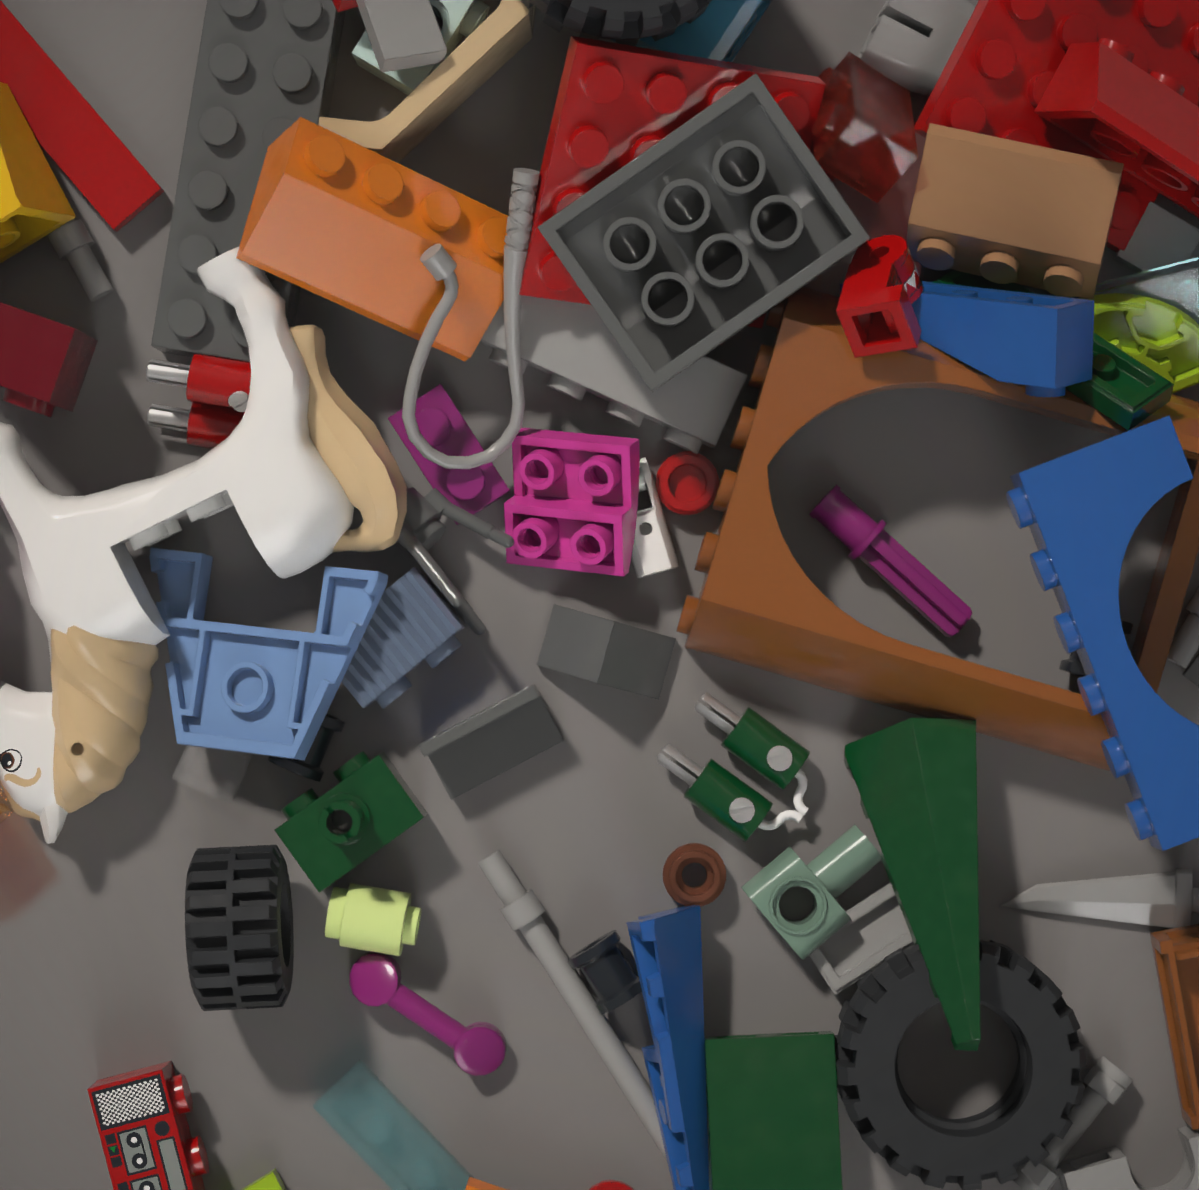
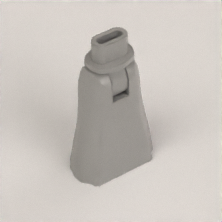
M885 0L854 63L852 72L896 88L929 97L976 6L968 0Z

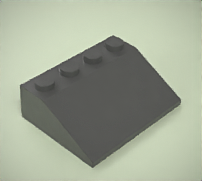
M756 73L537 227L652 392L850 255L870 239Z

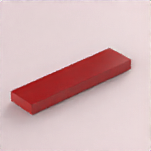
M0 0V82L8 84L39 144L110 227L118 232L159 197L164 190Z

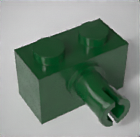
M363 750L333 772L339 781V784L321 797H318L315 791L310 788L281 809L287 821L274 831L319 893L428 814L384 752L370 760Z

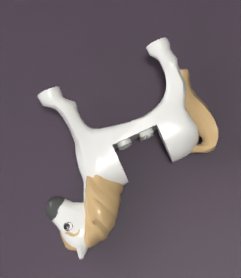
M239 247L209 260L197 269V273L207 292L224 299L235 308L249 346L251 365L250 392L242 420L228 438L200 459L163 475L123 484L109 490L85 496H61L52 493L44 487L30 469L22 450L20 435L13 425L0 422V505L18 543L22 572L31 605L42 620L49 643L52 692H26L0 681V784L13 811L17 815L41 822L46 844L56 841L68 813L80 809L91 803L102 793L118 786L123 780L126 768L140 752V737L147 722L148 707L154 687L151 678V667L158 659L159 648L156 645L170 636V633L125 545L126 542H130L134 551L145 546H152L182 531L177 519L188 515L192 523L201 518L206 519L234 505L250 538L267 565L278 577L286 579L318 564L334 552H373L384 550L394 545L401 533L407 513L406 483L396 460L374 422L347 396L330 373L326 357L325 335L322 328L316 325L289 327L285 315V300L272 286L264 270L236 258ZM354 507H356L361 512L363 523L360 527L351 530L349 527L353 521Z

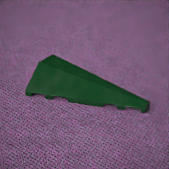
M909 718L846 744L844 747V763L846 768L851 770L860 793V805L866 819H870L879 842L882 862L914 945L918 944L929 972V984L934 997L940 1000L952 1032L951 1041L954 1049L977 1051L981 1040L976 720Z

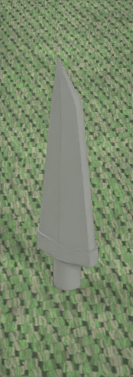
M1175 869L1172 872L1036 884L999 906L1178 928L1190 926L1191 914L1199 913V887H1193L1192 869Z

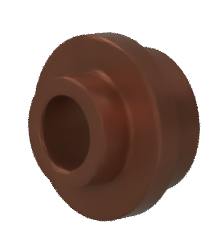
M701 843L684 844L676 848L665 861L663 867L664 886L668 894L676 902L684 906H705L717 899L724 889L726 883L724 862L720 855L707 845ZM690 863H699L706 869V879L698 886H690L682 879V871Z

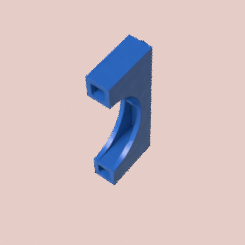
M1169 415L1011 475L1010 478L1015 489L1006 492L1007 501L1016 524L1020 529L1029 526L1038 551L1030 554L1036 578L1043 591L1053 588L1062 611L1061 614L1053 617L1061 643L1068 654L1077 651L1086 676L1077 679L1083 701L1091 716L1101 713L1110 738L1101 741L1107 764L1115 778L1125 776L1132 794L1133 801L1125 803L1126 813L1132 829L1139 841L1148 838L1151 846L1161 851L1199 838V725L1171 708L1152 689L1137 667L1128 648L1122 628L1119 609V578L1127 546L1144 515L1166 493L1178 485L1193 479Z

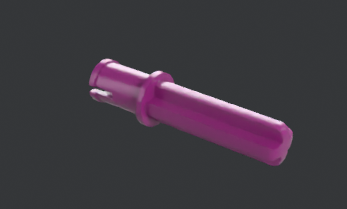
M837 484L833 486L812 509L809 515L819 521L851 550L848 557L852 561L857 557L860 558L944 636L952 637L957 634L969 621L972 615L971 608L883 529L887 524L884 520L881 519L876 523L846 496Z

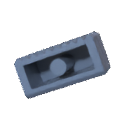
M413 567L383 592L343 677L342 683L362 708L368 707L376 700L382 709H385L413 686L406 678V675L426 660L430 667L434 669L462 646L455 635L465 628L464 624L418 568Z

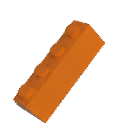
M299 117L268 146L236 258L419 341L445 291L443 279L437 281L420 261V257L429 247L440 243L457 263L454 272L457 276L459 287L457 298L443 321L432 347L462 361H466L471 358L504 300L503 270L504 246L506 244L504 240L505 236H507L506 224L508 215L305 118Z

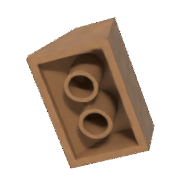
M930 123L907 228L906 242L913 260L933 270L950 269L983 276L985 279L998 284L1015 283L1047 290L1055 296L1068 298L1076 296L1093 299L1109 236L1124 163Z

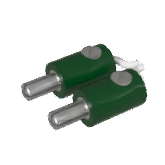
M709 693L703 694L700 697L702 701L734 723V726L730 725L702 703L696 702L695 711L727 733L721 743L722 747L781 790L785 789L794 776L797 778L798 786L793 795V803L797 811L786 810L771 821L763 820L773 805L771 801L712 758L702 768L671 744H668L662 750L697 775L696 778L662 753L658 754V763L690 785L683 797L744 842L748 840L757 827L763 830H774L786 820H794L799 823L809 809L803 803L808 780L800 768L808 758L810 751L750 707L739 716Z

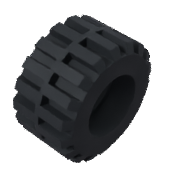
M277 845L197 848L194 853L186 879L185 940L192 991L203 1011L283 1007L291 990L293 977V912L288 868Z

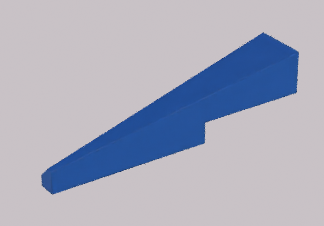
M690 905L639 916L638 920L627 922V927L654 1045L642 1047L673 1189L709 1190L700 905Z

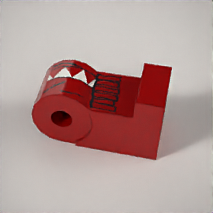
M883 235L873 238L856 250L851 264H849L836 313L855 358L918 348L921 328L911 304L920 297L923 291V284L908 244L901 236Z

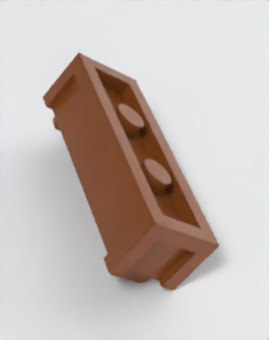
M1199 924L1150 933L1182 1118L1192 1130L1199 1129Z

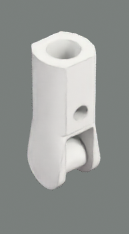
M646 457L640 459L639 492L648 491L652 507L637 511L631 557L637 579L679 567L655 481Z

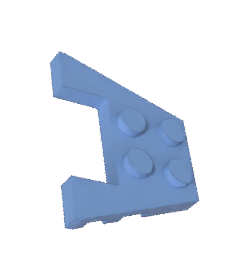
M151 548L149 556L151 572L157 573L161 601L156 602V606L170 633V636L167 637L170 662L165 663L177 744L305 761L387 586L388 575L379 571L325 566L317 625L314 633L204 621L213 557L204 553Z

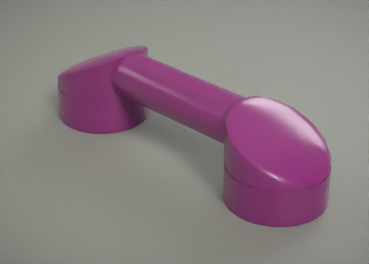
M369 952L362 955L352 966L349 975V985L353 995L359 1002L367 1006L377 1007L387 1004L454 1049L456 1063L465 1073L474 1076L487 1075L500 1067L506 1054V1040L503 1033L496 1026L487 1022H475L465 1027L401 984L400 967L396 960L388 954Z

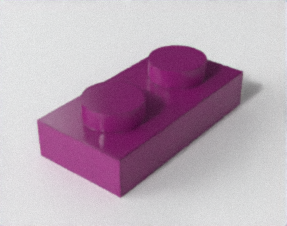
M441 384L417 399L415 416L420 433L432 448L447 456H470L484 451ZM402 409L388 417L389 422L432 488H436L454 505L475 515L511 492L492 462L471 469H445L424 458L408 439L402 419Z

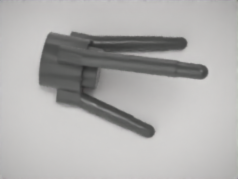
M414 487L408 488L407 513L397 542L412 554L474 633L477 635L484 634L486 631L485 625L428 553V550L438 542L446 530V526L440 521L442 515L506 548L513 546V537L454 505L436 488L431 490L425 497Z

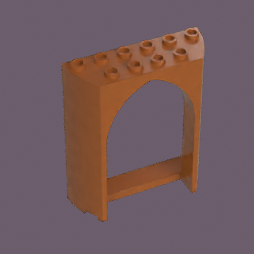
M802 287L772 308L768 314L766 325L777 328L772 347L761 344L753 365L748 387L759 389L754 409L743 406L734 430L730 448L740 450L741 454L736 471L725 469L719 482L712 509L724 513L718 533L714 534L706 531L694 568L696 571L706 573L699 598L690 595L686 596L676 630L688 635L684 647L922 717L976 720L977 733L1111 771L1101 746V741L1110 738L1101 713L1091 716L1081 694L885 636L863 625L823 595L799 566L781 534L769 491L768 464L779 449L798 430L829 409L857 397L900 388H934L970 394L1112 436L1122 434L1128 430L1068 390H1066L1065 395L1059 397L1029 396L1025 394V385L999 382L919 339L918 348L855 358L836 313L840 297ZM1174 394L1171 395L1170 402L1132 428L1135 429L1170 415L1193 475V479L1179 486L1131 651L1137 667L1156 693L1160 685L1199 550V402Z

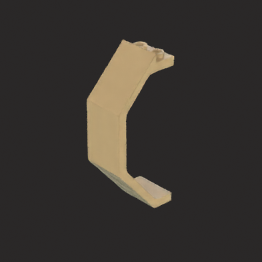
M502 0L499 7L387 117L371 122L320 117L319 126L392 161L400 163L533 39L536 6L534 5L528 9L521 0Z

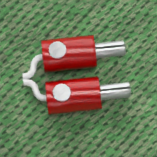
M197 353L193 355L190 365L150 360L146 368L148 382L187 388V400L193 403L191 410L152 404L147 413L148 425L187 432L188 445L213 449L229 437L243 418L250 392V362Z

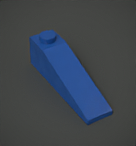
M922 281L923 291L920 297L911 304L921 328L920 339L999 382L1025 385V394L1029 396H1063L1066 392V386L1092 380L1094 300ZM844 283L840 284V295Z

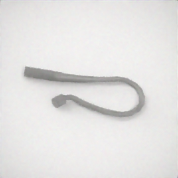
M513 169V183L510 193L512 197H510L509 216L507 217L506 224L507 236H505L504 240L506 243L504 246L503 270L504 324L513 403L511 419L500 439L485 451L470 456H447L432 448L420 433L416 420V401L422 372L433 342L457 298L459 287L457 276L454 272L457 263L440 243L429 247L420 257V261L437 281L443 279L445 291L425 327L410 365L403 397L402 419L408 439L422 456L445 469H471L493 462L511 446L522 428L525 395L520 348L522 295H519L528 252L532 219L534 217L533 213L535 211V194H537L538 189L536 185H538L540 174L539 171L533 169Z

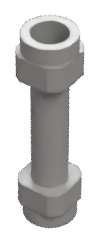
M1104 1056L1101 1057L1098 1063L1091 1068L1082 1080L1088 1086L1084 1090L1081 1105L1073 1104L1070 1109L1068 1118L1073 1124L1064 1139L1055 1135L1045 1147L1050 1155L1036 1167L1031 1161H1028L1015 1169L1018 1178L1012 1181L1023 1190H1050L1060 1177L1055 1172L1056 1168L1106 1104L1110 1102L1116 1105L1132 1083L1133 1079Z

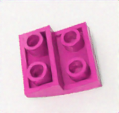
M521 428L512 442L514 496L504 503L505 533L514 539L513 546L506 548V563L624 577L629 573L636 529L640 469L639 439Z

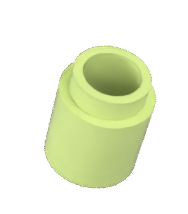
M350 883L348 889L334 887L327 911L325 937L339 939L341 947L401 956L404 944L414 946L416 944L421 919V908L410 906L411 893L354 883Z

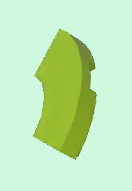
M1108 293L1094 295L1093 299H1086L1094 300L1093 332L1173 383L1172 394L1199 383V324L1189 315L1163 301L1142 295Z

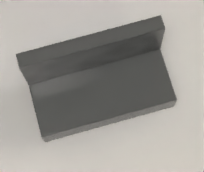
M534 684L425 740L418 746L424 757L428 755L452 800L564 741V738Z

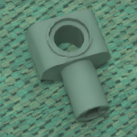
M854 824L807 865L789 846L741 888L797 955L804 960L851 920L850 916L835 899L882 860L881 854ZM801 886L811 891L814 901L810 913L799 920L785 918L779 910V901L782 894L791 887Z

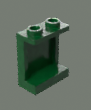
M831 1031L705 1037L711 1190H843L834 1033Z

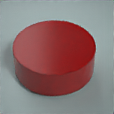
M684 451L673 454L662 463L656 475L655 485L661 503L668 510L679 515L689 516L701 513L712 504L718 491L719 477L716 468L708 458L699 453Z

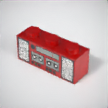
M172 1060L99 1079L87 1089L113 1190H205L202 1175L209 1173L206 1149L200 1136H191L185 1113L193 1111L192 1096L185 1075H175Z

